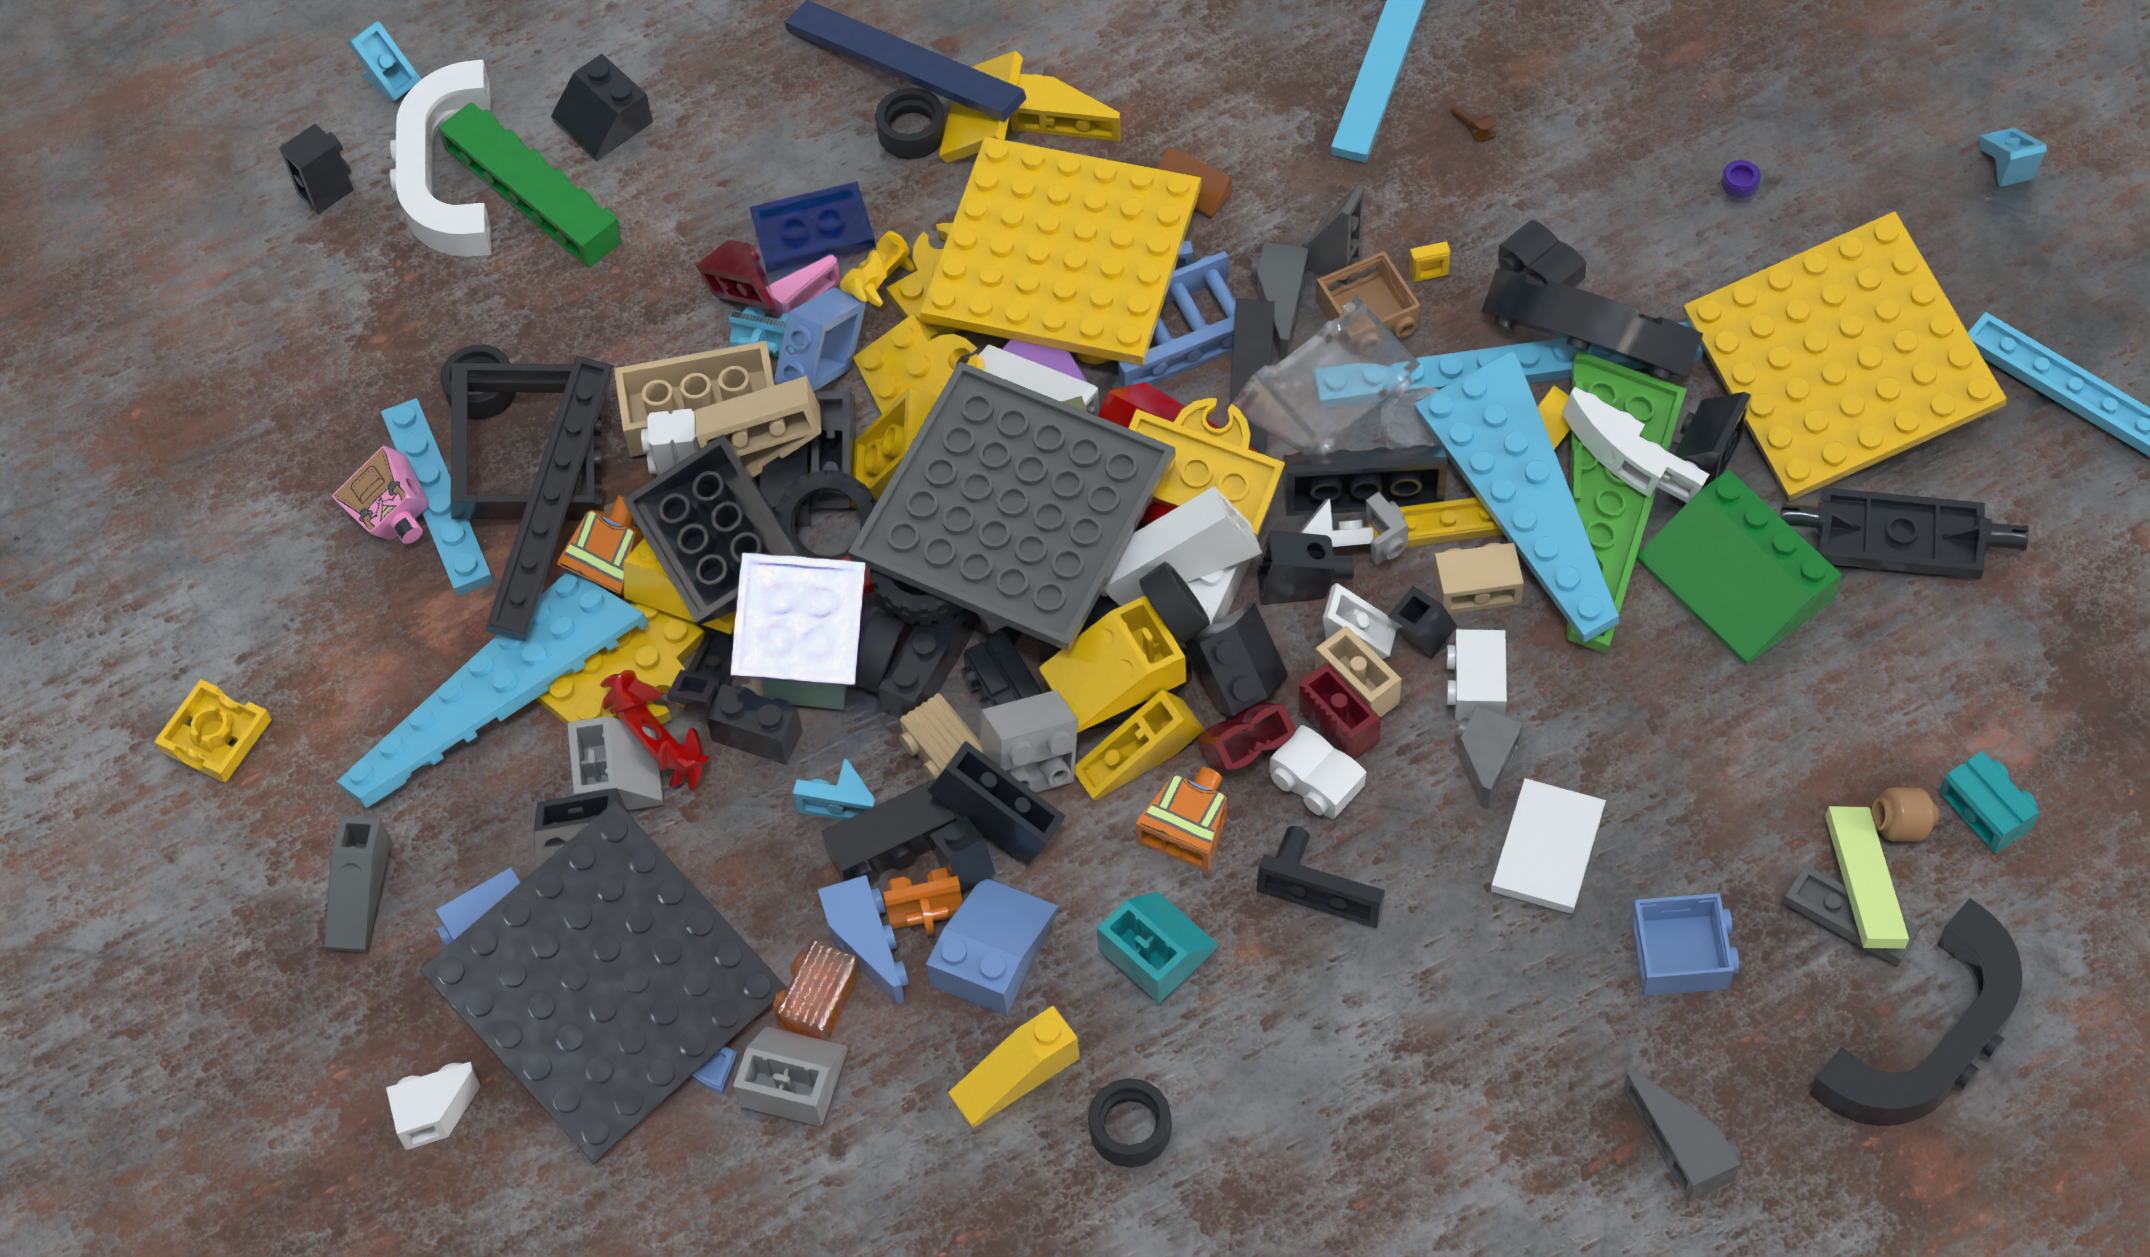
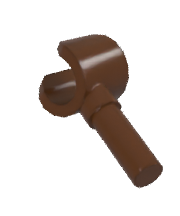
M1457 105L1452 107L1451 113L1470 127L1475 141L1481 142L1496 136V133L1492 130V127L1496 126V121L1491 115L1477 119Z

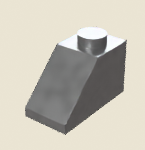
M1477 705L1470 719L1466 717L1462 719L1455 740L1460 741L1458 758L1481 807L1489 809L1520 745L1523 723Z

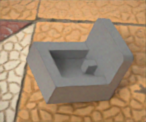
M1378 492L1366 500V520L1379 534V536L1371 541V559L1376 565L1385 559L1391 560L1396 558L1408 545V525L1405 522L1402 511L1393 501L1388 503Z

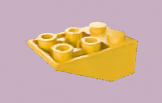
M1142 596L1110 611L1078 636L1069 652L1062 649L1039 667V671L1050 690H1058L1078 719L1077 733L1153 698L1162 689L1168 691L1186 682L1185 655L1146 596Z

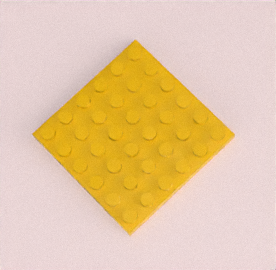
M985 136L920 311L921 321L1143 366L1200 193L1201 177Z
M1895 211L1683 305V313L1692 329L1703 333L1700 343L1728 394L1740 392L1751 394L1745 424L1788 502L2006 406V396Z

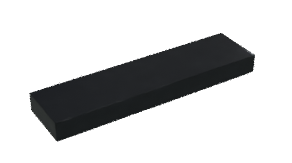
M1236 298L1229 407L1233 404L1247 419L1250 431L1249 446L1258 450V452L1265 453L1268 436L1275 301Z

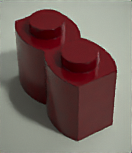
M1258 702L1236 714L1232 721H1223L1212 725L1201 734L1197 741L1209 766L1234 770L1251 763L1260 754L1261 750H1270L1283 745L1294 735L1296 729L1283 704Z

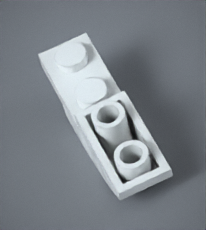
M1576 387L1572 390L1562 414L1583 445L1614 475L1649 498L1655 488L1658 487L1688 503L1701 490L1709 474L1699 469L1694 463L1684 461L1665 451L1657 443L1649 442L1639 437L1645 424L1636 420L1629 413L1619 411L1602 402L1594 394L1584 392Z

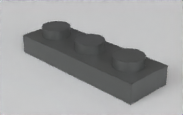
M1805 864L1785 895L1783 904L1863 947L1845 885ZM1903 917L1909 937L1905 949H1864L1898 967L1918 935L1920 926Z

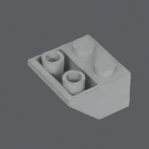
M1058 690L981 710L980 743L985 756L1035 793L1074 782L1078 719Z
M606 716L567 722L574 796L617 788L627 810L664 805L658 762L622 720ZM642 726L643 731L649 737L657 740V734L653 729Z
M765 1026L747 1046L733 1084L739 1106L822 1127L848 1051L847 1046Z

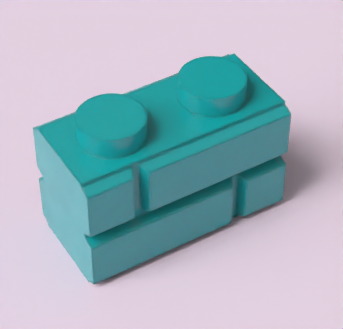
M1982 751L1968 759L1964 764L1948 772L1939 790L1940 795L1994 854L1999 853L2011 845L2013 841H2017L2033 829L2040 813L2037 810L2038 806L2033 796L2026 790L2019 791L2009 780V773L2005 766L1996 759L1991 760Z

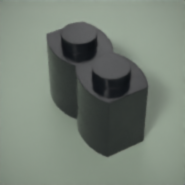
M1531 219L1499 245L1498 261L1502 270L1526 274L1545 284L1549 280L1570 287H1575L1585 279L1586 261L1571 246L1559 241L1548 228Z

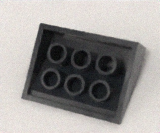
M723 434L622 499L698 626L775 597L812 574V571L740 455Z

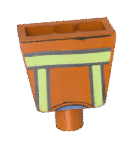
M618 495L611 514L590 510L586 513L560 556L557 565L616 593L624 594V560L642 541L644 535L639 527L633 525L634 518L622 500L625 496Z
M1201 767L1194 781L1178 775L1172 776L1136 822L1137 843L1209 872L1227 815V797L1217 792L1222 781L1221 775L1211 768Z

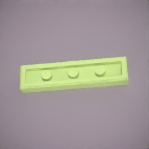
M1829 806L1825 818L1863 948L1905 949L1909 937L1870 808Z

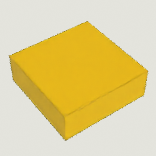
M1447 241L1410 249L1409 274L1412 282L1449 274L1451 251Z

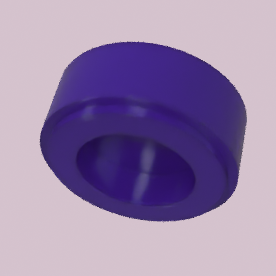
M1733 161L1724 168L1722 187L1733 197H1750L1759 188L1760 170L1749 161Z

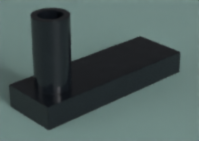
M1289 826L1286 829L1276 856L1263 855L1258 868L1257 892L1372 927H1378L1383 911L1385 890L1299 865L1310 839V835L1305 829L1299 826Z

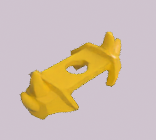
M893 231L885 233L876 244V250L870 251L867 259L861 262L858 268H852L844 275L840 282L841 290L854 295L861 302L868 300L873 305L881 307L883 301L876 290L885 278H888L899 266L909 272L915 270L912 260L908 257L910 249L902 236Z

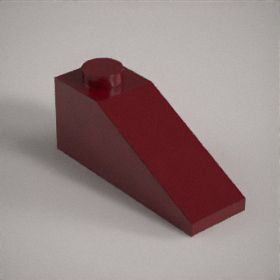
M728 239L696 265V268L714 296L769 310L776 306L766 274L758 262L760 261V256L749 243Z

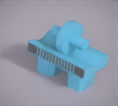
M747 306L743 312L732 310L728 317L731 326L730 347L767 341L769 355L779 357L788 314L783 313L778 319L765 317V313L761 308ZM789 346V351L794 353L793 347Z

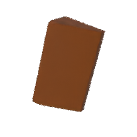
M1173 147L1167 150L1157 168L1159 170L1201 177V189L1194 211L1210 219L1213 218L1232 194V180L1228 175Z

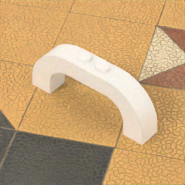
M484 60L451 64L430 73L420 80L408 92L400 105L396 120V140L390 141L392 160L396 162V168L390 169L392 190L397 192L409 228L422 243L448 255L465 257L492 255L491 223L485 203L451 205L433 197V139L438 126L470 102L474 103L482 111H490V81Z

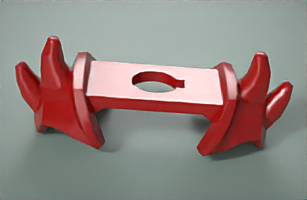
M624 670L620 674H612L606 677L600 686L602 688L611 687V689L603 699L602 708L607 710L612 707L610 713H616L658 762V769L661 771L673 770V776L669 782L670 787L674 788L680 785L688 777L689 789H694L702 775L703 764L709 760L708 755H703L697 730L690 728L684 745L678 744L647 708V701L664 695L662 690L637 679L633 670ZM642 723L656 732L658 735L657 740L649 737L643 731Z

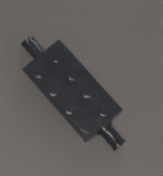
M1823 487L1818 506L1782 502L1780 517L1790 527L1816 530V534H1819L1818 553L1830 564L1981 579L1984 572L1985 550H1989V547L2026 551L2029 534H2026L2029 531L2028 525L2018 526L1992 523V519L1985 517V503Z

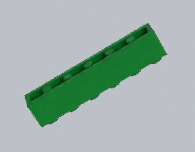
M470 102L438 126L444 148L449 154L588 269L622 243L618 230L620 223L615 214L608 208L602 209L584 188L577 189L570 183L569 178L561 169L556 168L554 170L549 166L539 151L534 148L531 150L527 148L513 130H505L500 126L490 111H482L474 103Z

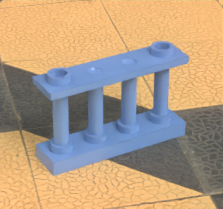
M1225 251L1213 256H1205L1193 264L1174 271L1163 305L1175 300L1193 332L1176 339L1172 338L1159 316L1153 334L1158 346L1148 350L1144 365L1118 361L1119 384L1121 387L1142 382L1152 385L1232 353L1235 299L1224 282L1228 279V255ZM1210 287L1228 318L1212 325H1207L1189 294Z

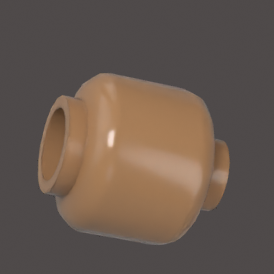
M1889 787L1875 799L1871 809L1876 830L1886 840L1894 842L1923 841L1929 836L1939 819L1938 807L1932 801L1931 796L1924 789L1917 787Z

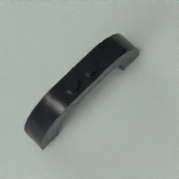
M1969 898L1942 932L1937 946L1962 963L1971 973L1977 988V1000L1922 1064L1906 1072H1882L1867 1066L1841 1047L1815 1077L1809 1095L1834 1113L1852 1121L1868 1125L1892 1126L1909 1123L1930 1114L1952 1094L1957 1086L1965 1090L1980 1070L1975 1066L1983 1056L1990 1060L2005 1041L2001 1033L2005 1029L2018 1002L2022 986V966L2018 950L2008 931L1994 915Z

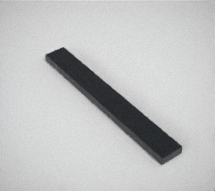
M576 355L486 625V632L526 642L611 382L614 365Z

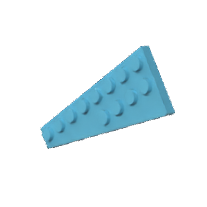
M1512 350L1414 403L1417 416L1439 446H1442L1447 457L1510 543H1515L1518 554L1581 640L1585 643L1619 624V615L1516 353Z
M568 570L540 596L526 642L500 635L495 636L336 782L348 796L365 808L370 807L407 783L406 779L412 776V771L420 766L434 765L444 759L441 754L443 751L463 738L467 743L477 737L475 732L477 729L496 717L499 721L504 720L550 690L548 687L554 684V679L562 674L576 673L586 666L584 663L585 659L604 647L610 651L619 645L616 640L617 638L636 626L642 630L649 622L643 612L587 578Z

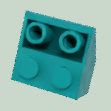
M1158 891L1126 900L1097 927L1099 951L1159 1004L1219 948V944Z

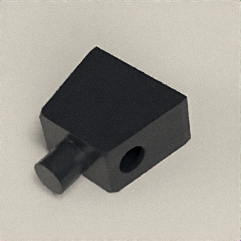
M1269 530L1256 570L1261 605H1271L1326 598L1332 580L1353 579V556H1334L1332 540L1327 535Z

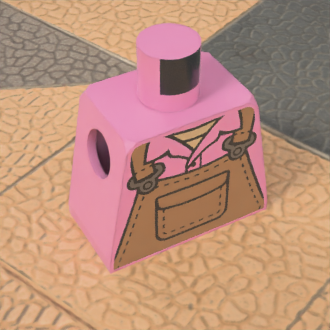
M383 445L332 495L354 519L373 535L389 541L398 536L404 544H410L422 535L423 530L415 518L427 508L428 500L404 453Z

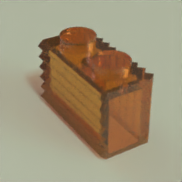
M811 941L806 952L800 951L793 961L791 967L793 978L788 988H781L775 997L773 1012H775L778 1027L792 1033L828 1041L832 1030L835 1029V1025L839 1020V1016L842 1014L843 1008L846 1006V1002L849 1000L850 994L853 992L857 979L860 977L861 972L857 957L841 952L838 949L834 950L830 946L826 947L824 944H818L816 941Z

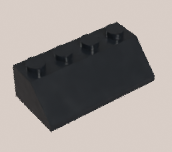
M1416 445L1411 448L1395 449L1378 447L1372 450L1361 451L1340 449L1327 453L1298 452L1292 455H1283V462H1285L1283 484L1286 516L1313 515L1325 499H1330L1331 514L1366 512V500L1378 492L1388 503L1393 501L1398 507L1443 502L1445 499L1448 462L1442 446Z

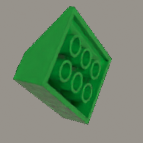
M1727 470L1702 488L1636 556V560L1746 666L1832 603L1836 598L1842 574L1730 470Z

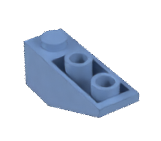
M864 875L818 889L822 910L833 944L897 1005L904 1003L902 987L909 985V981L902 960L894 962L890 951L896 949L897 944L891 925L882 926L879 914L886 912L879 888L871 890L867 876Z

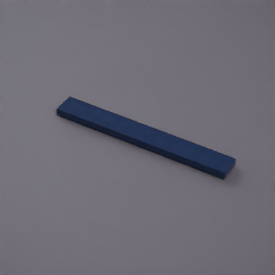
M806 0L784 22L787 31L1002 122H1005L1027 99L1024 89L809 0Z

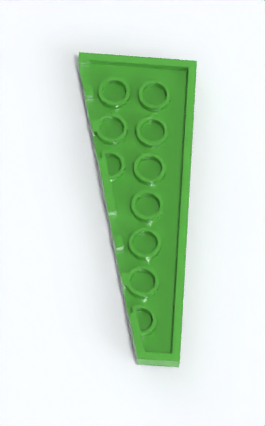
M1578 350L1572 363V390L1576 387L1584 392L1594 394L1602 402L1619 411L1629 413L1636 420L1645 424L1639 437L1649 442L1657 443L1668 452L1687 389ZM1571 429L1570 492L1619 615L1657 487L1649 498L1629 486L1600 463ZM1567 621V640L1606 653L1610 646L1615 626L1584 643Z

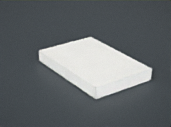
M1525 778L1493 879L1491 892L1573 914L1606 800Z

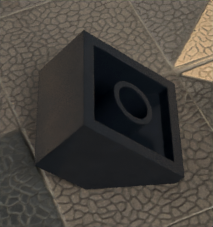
M600 54L572 74L551 115L552 121L595 161H598L653 123L647 94L603 54Z
M1740 392L1704 399L1701 401L1695 414L1688 412L1680 430V434L1684 436L1680 443L1673 441L1668 452L1684 461L1694 463L1699 469L1709 474L1702 488L1725 472L1741 441L1751 394Z
M1254 602L1207 626L1185 642L1216 711L1234 716L1269 697L1288 676L1286 668Z

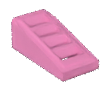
M831 254L769 285L776 304L771 310L767 309L769 313L778 319L783 313L788 314L789 311L836 287L841 282L837 258Z

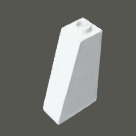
M989 344L979 354L984 359V371L1061 402L1082 396L1087 412L1098 416L1100 411L1099 392L1096 386Z
M1213 486L1133 533L1101 595L1103 597L1109 595L1118 605L1123 606L1145 596L1139 580L1163 562H1168L1183 580L1188 582L1256 557L1262 551L1250 522Z

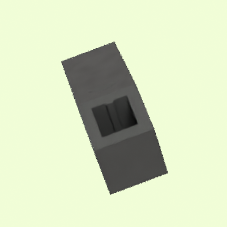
M340 815L331 852L324 944L326 950L367 953L391 845L390 836L381 818Z

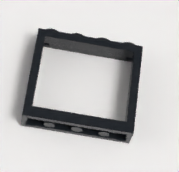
M452 363L451 519L522 520L530 496L467 495L468 392L564 393L573 364ZM601 413L582 467V495H573L565 520H583L588 511L594 510V505H602V482H594V471H602V447H594V436H601Z

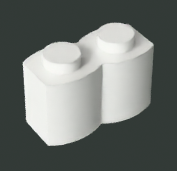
M1301 725L1294 735L1270 758L1269 767L1271 778L1279 788L1284 791L1291 790L1301 795L1310 811L1316 815L1323 814L1331 819H1335L1365 786L1367 773L1355 760L1345 753L1334 749L1321 735L1304 725Z

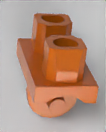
M946 868L932 870L927 875L928 882L912 886L911 880L906 877L890 879L888 891L883 892L892 929L924 924L927 935L935 934L933 921L954 916L963 904L958 876L951 877Z

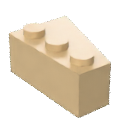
M807 376L695 410L696 439L700 447H704L723 434L738 452L753 477L761 473L762 467L778 456L784 458L821 434L820 405Z

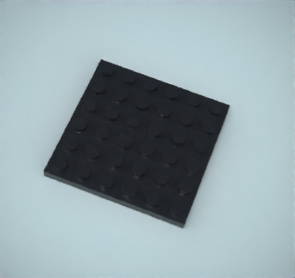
M617 801L612 803L420 969V973L593 1165L706 1064L720 1049L726 1046L787 991L786 985Z

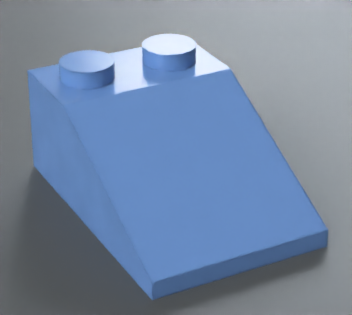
M987 878L977 883L943 929L926 963L930 986L1007 1016L1059 911V906Z

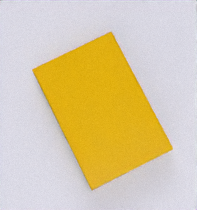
M1015 50L971 66V68L1017 86L1023 57ZM952 101L939 157L946 163H950L979 152L985 136L1005 140L1009 118L1002 122Z

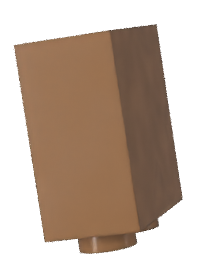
M1385 251L1317 279L1316 303L1351 357L1363 352L1374 351L1381 344L1398 337H1407L1419 329L1421 305ZM1370 266H1377L1374 272L1366 277H1359L1346 285L1342 284L1333 291L1328 290V286L1337 280H1344L1354 273L1363 272Z

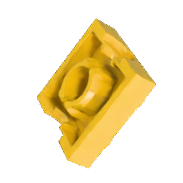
M200 679L154 743L159 752L226 783L268 726L271 718L266 709L249 701L246 705L239 704L226 696L219 687ZM190 719H192L191 727L186 725ZM232 738L237 740L233 747L228 745Z

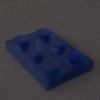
M858 181L749 207L767 273L816 262L831 254L837 257L876 247Z

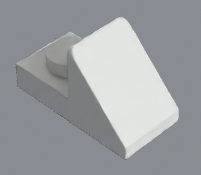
M1330 499L1323 501L1298 532L1327 535L1332 540V547L1371 544V541L1374 539L1373 527H1363L1362 520L1338 522L1339 529L1333 530Z
M1338 583L1332 585L1323 616L1326 640L1347 625L1381 659L1390 656L1397 629L1387 617L1388 615Z

